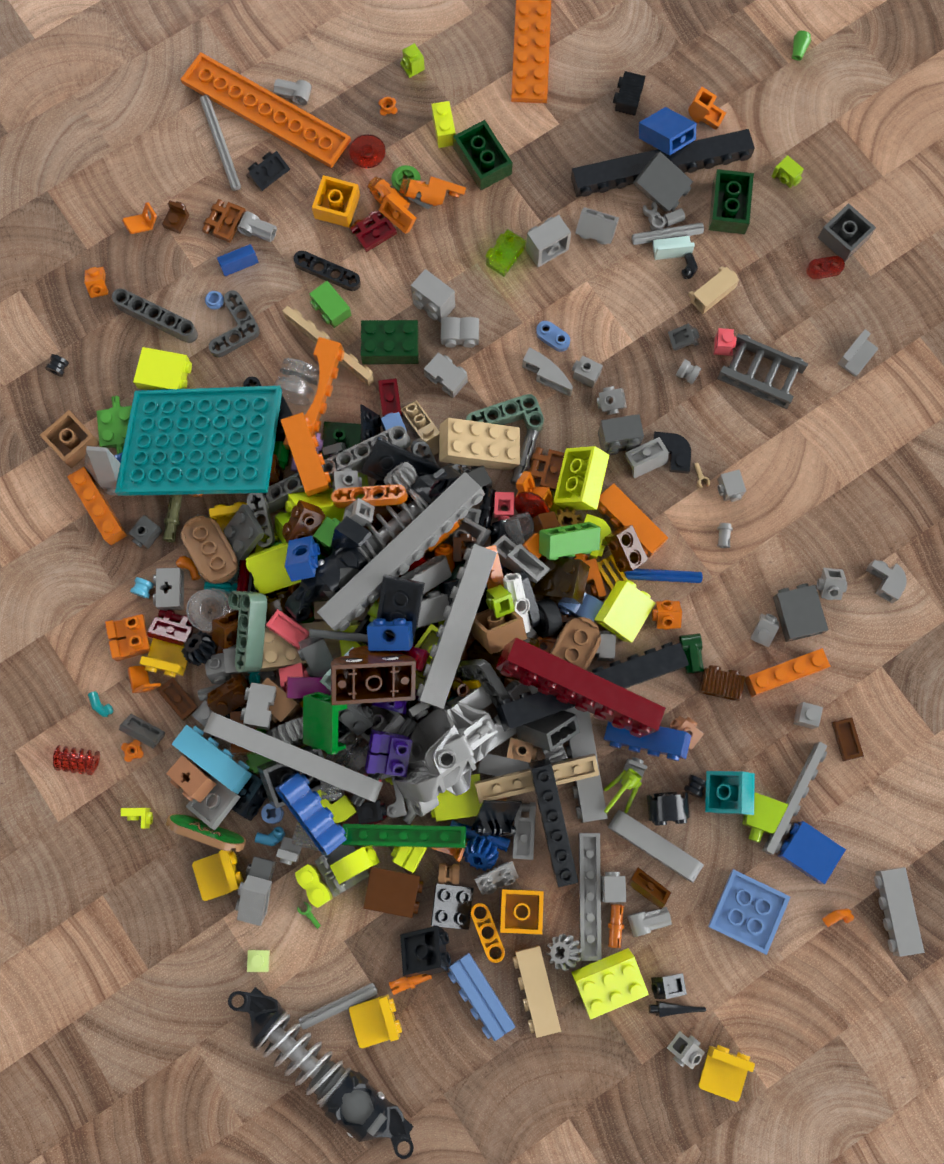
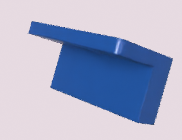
M251 244L217 257L224 276L259 263Z

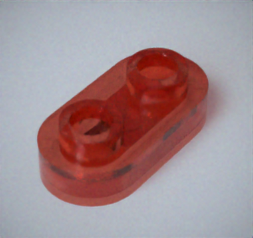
M839 256L814 259L809 263L806 271L812 279L838 276L842 273L845 262Z

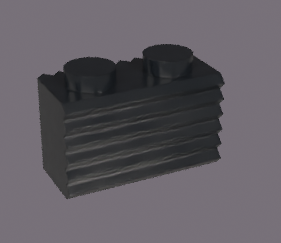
M625 71L623 77H619L617 88H620L619 93L615 92L613 103L616 104V112L636 115L646 78L645 75Z

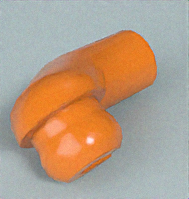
M181 556L177 559V567L188 569L193 581L201 579V575L191 558Z
M845 908L831 912L823 917L822 920L827 927H830L841 919L848 924L854 920V916L851 914L852 911Z

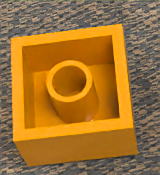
M323 175L312 205L314 218L349 228L360 198L359 185Z
M501 889L500 933L542 935L544 891Z

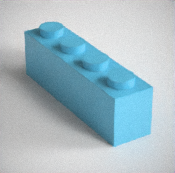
M186 725L172 745L228 789L239 794L253 775L248 771L250 767L241 760L236 762L233 759L235 755H232L227 749L223 751L219 749V743L213 738L209 737L206 739L202 736L205 732L197 726L192 728Z

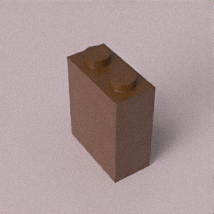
M371 867L363 909L413 918L414 914H418L420 902L416 901L417 894L422 893L424 881L420 880L421 876Z

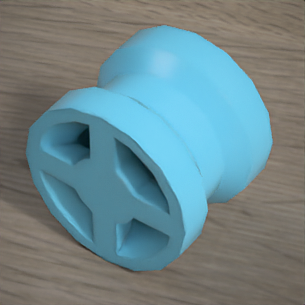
M136 577L134 580L135 586L131 588L130 592L149 599V591L154 587V584Z

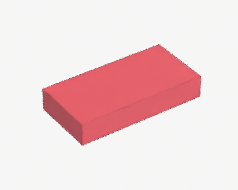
M278 609L266 624L268 629L298 650L300 648L298 642L309 636L308 630Z

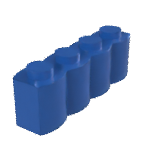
M294 773L277 786L275 790L307 835L312 839L322 855H329L347 840L344 836L346 832L340 824L336 825L334 823L332 812L327 807L324 808L322 806L320 795L316 791L312 792L308 786L309 781L306 776Z

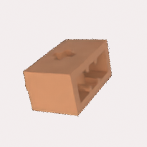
M184 755L166 773L171 778L170 783L177 789L182 788L184 790L182 794L190 801L195 799L201 803L216 785L203 770Z

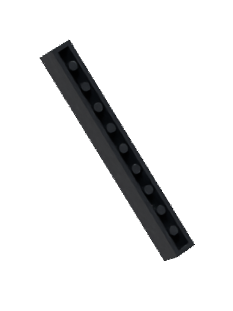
M749 129L693 141L671 155L656 149L572 168L571 180L576 197H586L592 193H604L610 189H622L632 185L641 171L658 152L665 155L683 173H693L699 169L713 168L716 165H728L739 160L746 161L752 157L755 147Z
M672 642L662 645V649L658 651L652 648L644 651L645 655L639 657L638 654L627 657L626 662L621 663V660L610 663L609 668L604 669L603 666H600L591 671L593 674L626 689L688 666L689 663L681 643L673 645ZM529 691L519 695L520 699L515 701L512 698L501 701V706L497 707L496 711L503 730L506 732L573 708L575 705L569 702L562 703L556 699V696L551 694L546 695L539 691L532 694Z

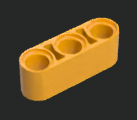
M476 903L471 909L473 922L488 960L498 963L505 956L504 947L489 908L484 903ZM479 906L484 907L486 910V915L483 918H477L474 915V910ZM489 926L494 930L492 937H483L482 930L484 927ZM496 946L501 949L500 957L492 958L489 951L492 947Z

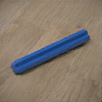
M636 568L633 571L625 572L626 578L630 580L701 583L703 579L702 572Z

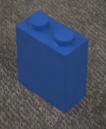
M664 107L639 122V139L671 155L696 140L697 123Z
M800 821L798 824L795 822L789 830L791 835L787 841H783L778 856L818 884H825L846 849L806 822Z

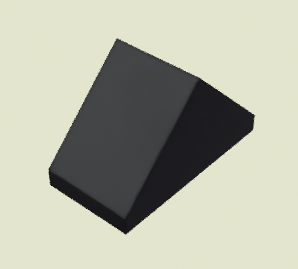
M346 516L335 527L331 546L333 548L361 547L372 534L369 530Z

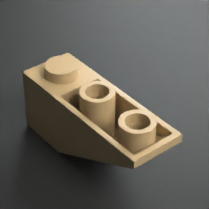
M416 400L401 408L402 414L417 439H423L429 445L433 456L439 453L440 431Z

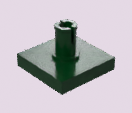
M324 421L323 447L342 442L345 443L346 449L361 443V424ZM321 451L324 460L327 459L328 455H324L323 451Z

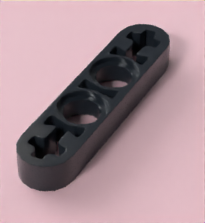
M298 251L293 257L295 266L298 269L349 291H356L361 285L360 277L357 273L309 252ZM303 257H304L305 260H306V262H305V261H302V262L300 263V262H299V259L302 260ZM316 264L324 265L321 271L314 270ZM333 271L341 273L338 278H332L330 275ZM355 279L356 283L349 284V280Z

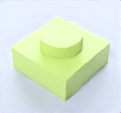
M248 950L247 972H269L270 950Z

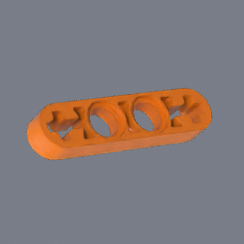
M400 484L339 488L331 495V499L337 508H346L360 494H364L361 500L373 506L399 505L408 498L405 487ZM378 493H383L382 497L374 498Z

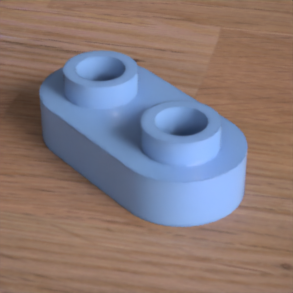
M542 321L537 325L536 335L541 341L559 352L568 349L570 336L565 331L549 321ZM546 327L549 331H543V328ZM563 338L564 341L560 342L558 341V339Z

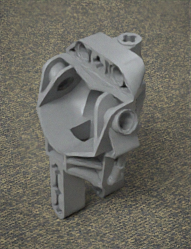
M482 685L479 688L469 689L466 696L461 697L458 695L449 702L446 701L443 709L436 708L418 721L417 726L409 736V739H412L413 742L406 777L395 776L394 780L403 798L410 800L414 811L420 817H423L439 805L437 798L439 793H444L447 790L457 796L468 791L471 783V769L473 771L476 769L475 763L517 733L516 728L504 732L502 725H498L494 718L491 719L489 713L482 711V709L493 703Z

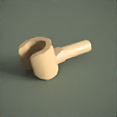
M695 463L694 466L698 474L697 486L702 488L701 480H704L708 487L710 485L709 478L704 477L699 463Z

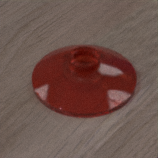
M365 134L353 140L349 148L351 160L357 166L373 168L383 161L386 149L380 138L371 134Z
M521 492L514 499L516 511L528 521H531L538 514L550 512L546 501L535 493Z

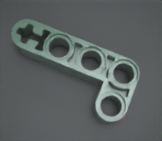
M526 394L471 412L466 420L483 422L482 418H484V423L506 425L523 419L527 429H533L538 432L542 430L544 423L539 403L532 394ZM531 403L533 407L526 408L524 404ZM513 409L515 413L508 414L506 410ZM493 414L496 415L498 418L495 420H490L488 416ZM538 420L539 424L532 425L530 421Z
M232 591L228 597V604L231 609L239 610L235 667L238 672H259L263 662L267 598L262 593Z

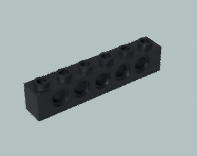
M549 758L530 762V772L558 888L578 883L552 764Z

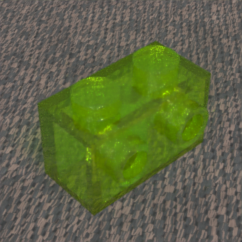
M507 229L504 234L501 233L498 236L496 245L487 251L485 255L486 266L505 277L525 250L526 240Z

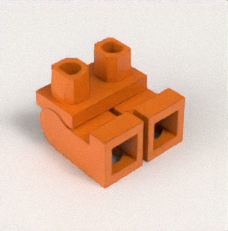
M143 614L123 618V620L105 622L108 639L111 640L109 641L112 659L121 661L149 653L150 645Z

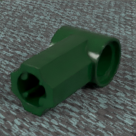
M701 634L680 635L679 643H681L689 663L685 667L686 674L703 672Z

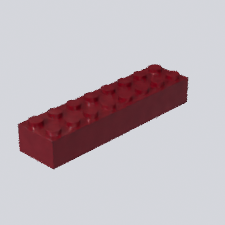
M514 638L504 646L496 669L500 670L502 675L506 677L513 676L519 679V682L523 685H532L543 694L554 695L558 701L562 703L569 702L575 705V708L579 711H588L594 714L593 716L596 719L607 720L618 729L624 728L629 730L630 734L635 737L641 738L658 731L666 710L665 707L519 638Z

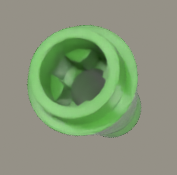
M801 30L794 35L792 59L802 60L811 42V34L809 32Z

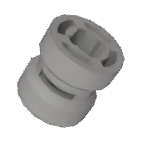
M685 359L676 376L685 378L688 383L693 384L702 368L697 365H691L690 361Z

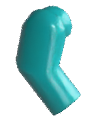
M96 691L88 694L92 709L102 717H108L109 714L114 712L110 704L103 706Z

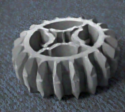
M303 717L278 725L266 732V734L293 746L303 744Z

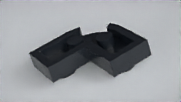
M654 431L653 440L660 437L669 452L668 454H671L670 472L689 474L691 464V447L689 442L679 434Z

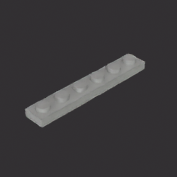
M818 742L814 744L786 801V804H789L775 833L769 835L762 849L763 852L774 855L775 852L778 853L783 843L781 839L784 834L786 835L792 825L789 822L792 816L798 814L801 807L798 804L801 798H805L808 794L809 787L807 786L810 780L813 781L818 773L816 768L819 762L822 763L827 755L825 751L827 745Z
M579 833L580 949L583 950L580 953V961H598L602 959L600 833Z

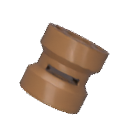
M439 863L438 884L451 882L452 884L459 885L460 864L449 866L446 863Z

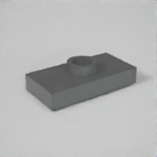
M130 714L119 727L120 731L153 749L165 736L164 731L133 714Z

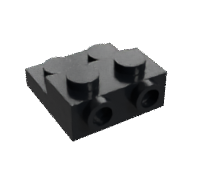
M433 926L400 934L404 977L408 978L421 974L433 975L448 971L451 957L446 952L449 936L444 929L439 926Z

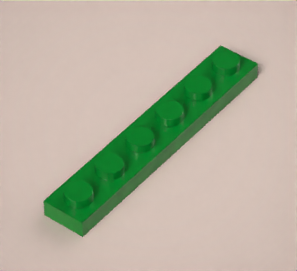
M343 824V829L346 832L344 836L347 839L342 843L344 846L466 848L465 826Z

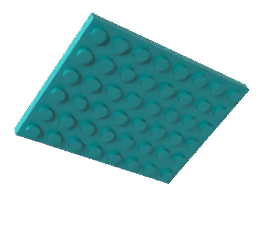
M281 386L135 391L115 493L118 496L268 493L282 396Z

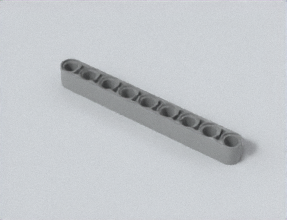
M392 427L325 459V464L322 465L324 472L332 470L329 473L332 481L334 471H340L345 468H350L352 471L357 472L361 471L378 437L403 449H407L411 444V439L404 427ZM298 472L269 486L268 493L261 494L266 498L270 514L285 507V502L288 501V493L304 492L305 490ZM255 497V501H253L252 503H254L257 506V509L259 511L261 509L258 506V502L261 501V499Z
M211 712L203 730L213 736L372 802H376L383 785L380 781L214 712Z

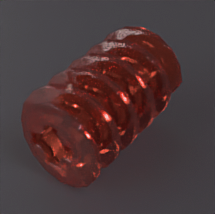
M58 745L53 754V767L56 771L86 773L91 776L98 767L100 751H96L95 755L92 756V750L89 749L86 755H84L83 748L77 754L76 747H73L69 752L68 746H65L61 751V747Z

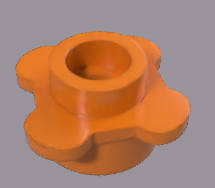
M384 97L379 100V105L381 106L380 114L383 116L386 114H396L398 111L395 107L396 99Z
M134 739L131 743H123L121 746L126 762H131L132 759H140L144 756L140 746L141 742L137 739Z

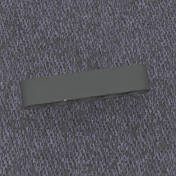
M117 289L112 293V300L120 311L184 342L192 343L197 339L198 332L190 320L125 289ZM154 314H158L157 317L152 318ZM170 322H175L173 325L168 326ZM191 329L189 333H184L186 330Z

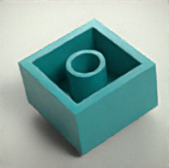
M706 771L705 812L754 815L755 773L743 771Z

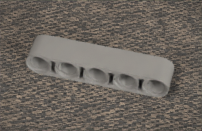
M621 810L617 811L608 826L610 830L692 883H694L704 866L700 861Z

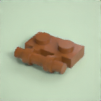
M218 199L216 204L212 205V212L203 223L202 232L209 234L210 230L214 229V237L231 243L246 210L230 202L224 208V201ZM218 215H221L219 221H215Z
M536 447L535 453L531 457V468L528 471L531 472L534 483L535 479H540V487H549L550 490L556 491L565 453L549 449L548 456L542 455L543 448ZM540 463L545 464L543 472L538 471Z

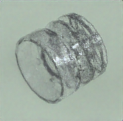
M284 359L279 370L282 377L276 379L274 386H281L282 395L286 401L297 405H310L315 393L312 388L318 384L319 370L301 360Z
M211 588L198 591L192 595L186 608L190 623L199 630L212 631L213 619L235 611L228 604L229 593L223 589ZM215 605L214 608L217 609V611L213 612V609L210 608V606Z
M350 730L338 739V742L346 744V749L338 751L337 754H328L325 759L332 762L336 760V764L344 765L346 768L363 774L365 772L364 768L369 743L361 748L360 745L364 738L359 736L354 740L356 734Z

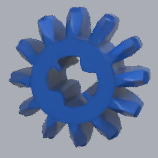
M476 836L475 838H470L467 842L463 856L465 857L464 861L470 863V867L474 866L477 870L481 868L483 871H486L495 865L499 852L497 851V846L492 844V840H486L485 836L482 839Z

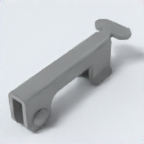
M383 774L380 779L392 777L396 796L395 803L390 804L386 809L387 815L391 818L407 815L404 798L394 780L395 776Z

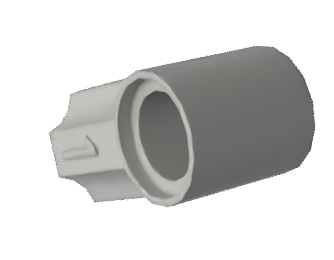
M277 79L274 83L273 92L279 97L292 99L296 104L304 106L308 103L312 86L304 80H298L295 83Z
M246 211L237 230L245 236L251 237L254 235L271 242L276 236L277 227L260 220L255 214Z
M667 907L627 916L633 937L650 933L651 930L672 925Z

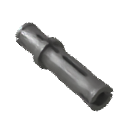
M527 429L520 451V465L515 467L512 479L510 480V483L516 485L523 471L529 470L530 466L528 464L537 436L539 435V432L536 430Z

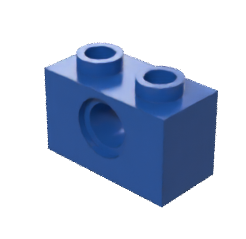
M312 536L289 540L285 568L291 581L315 577L316 568L319 566L318 555H320V547L318 543L314 542Z
M380 618L374 619L367 626L369 651L410 650L413 646L412 621H406L404 618L385 621V619ZM386 630H391L394 633L395 637H388L386 635Z

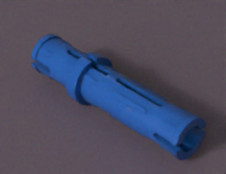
M452 820L450 826L466 827L467 839L475 838L476 836L482 839L485 836L486 840H492V844L496 845L498 849L507 852L511 839L496 836V834L495 836H480L474 830H471L472 826Z

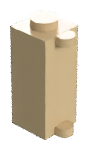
M721 266L716 276L696 292L690 291L688 293V296L691 298L690 302L702 314L736 288L739 282L738 276L734 271H730L728 267L724 268Z

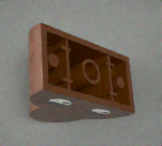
M360 646L351 649L349 656L338 657L331 661V705L415 700L416 660L412 656L390 653V651H369L368 646Z

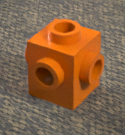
M656 601L655 609H652V621L656 622L657 629L681 628L682 609L680 601Z

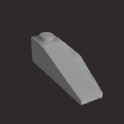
M87 446L84 467L106 494L117 495L115 489L121 463L107 448Z

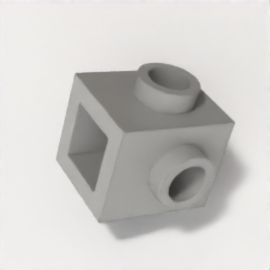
M614 386L603 388V392H600L597 398L598 408H602V412H607L608 415L619 413L618 409L627 408L624 389H615ZM613 398V402L610 404L609 399Z
M350 468L334 471L332 475L333 492L339 488L362 487L361 477H358L357 471H352Z
M823 568L821 579L818 578L816 585L817 590L820 591L821 598L827 600L842 599L843 592L845 593L847 590V581L843 569Z
M681 1031L678 1032L667 1047L675 1055L673 1059L680 1066L684 1067L686 1064L691 1069L699 1064L702 1056L705 1054L699 1048L701 1043L692 1035L688 1038Z

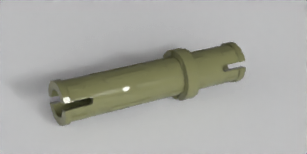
M170 495L167 517L164 519L163 541L175 542L177 526L180 525L179 512L182 495Z

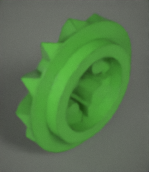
M408 165L398 167L393 172L391 178L392 185L403 194L407 192L408 188L407 183L403 181V175L409 181L410 179L421 181L418 170Z

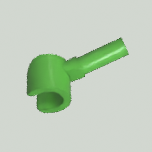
M304 902L307 905V911L302 912L301 908L297 907L298 912L306 915L318 929L321 925L313 916L311 905Z

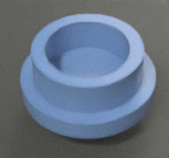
M217 291L209 292L205 297L207 307L213 310L221 308L224 304L223 295Z

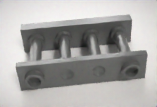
M738 333L736 336L738 348L730 366H723L717 379L787 409L794 397L790 395L789 390L797 372L803 374L808 363L799 357H792L757 342L748 335ZM746 349L755 353V356L747 374L737 372L736 369ZM762 357L773 361L764 382L754 378ZM781 364L790 368V371L782 389L779 390L772 387L771 384Z

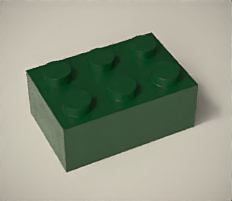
M485 120L453 136V148L480 191L512 174L513 162Z
M716 170L712 186L708 230L737 234L746 233L750 224L754 173Z
M361 320L362 364H419L418 320Z

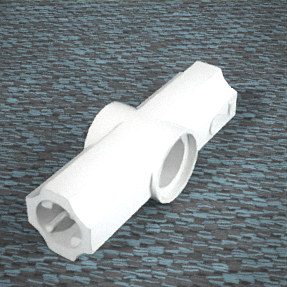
M519 573L507 574L503 579L504 588L511 593L515 612L523 618L525 631L528 633L531 628L528 614L530 602L525 598L521 575Z

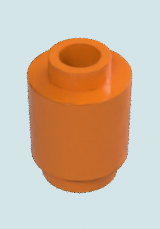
M447 543L440 544L435 548V557L445 555L452 573L455 568L453 547Z

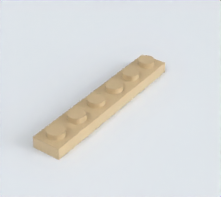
M287 306L283 310L285 319L316 344L319 337L330 340V337L324 331L320 332L316 329L312 321L303 319L302 314L294 308L292 310ZM344 352L342 362L339 361V363L366 385L370 386L374 382L371 369L366 365H360L354 355H348Z
M595 754L552 763L556 785L600 775ZM530 769L475 782L479 803H483V800H497L535 791Z

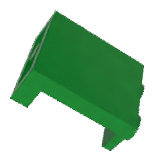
M321 692L303 696V744L311 746L312 749L324 750L327 754H337L338 751L346 749V744L338 742V711L347 709V704L331 705V695Z

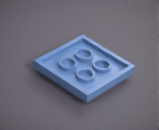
M732 869L708 927L767 955L790 896Z

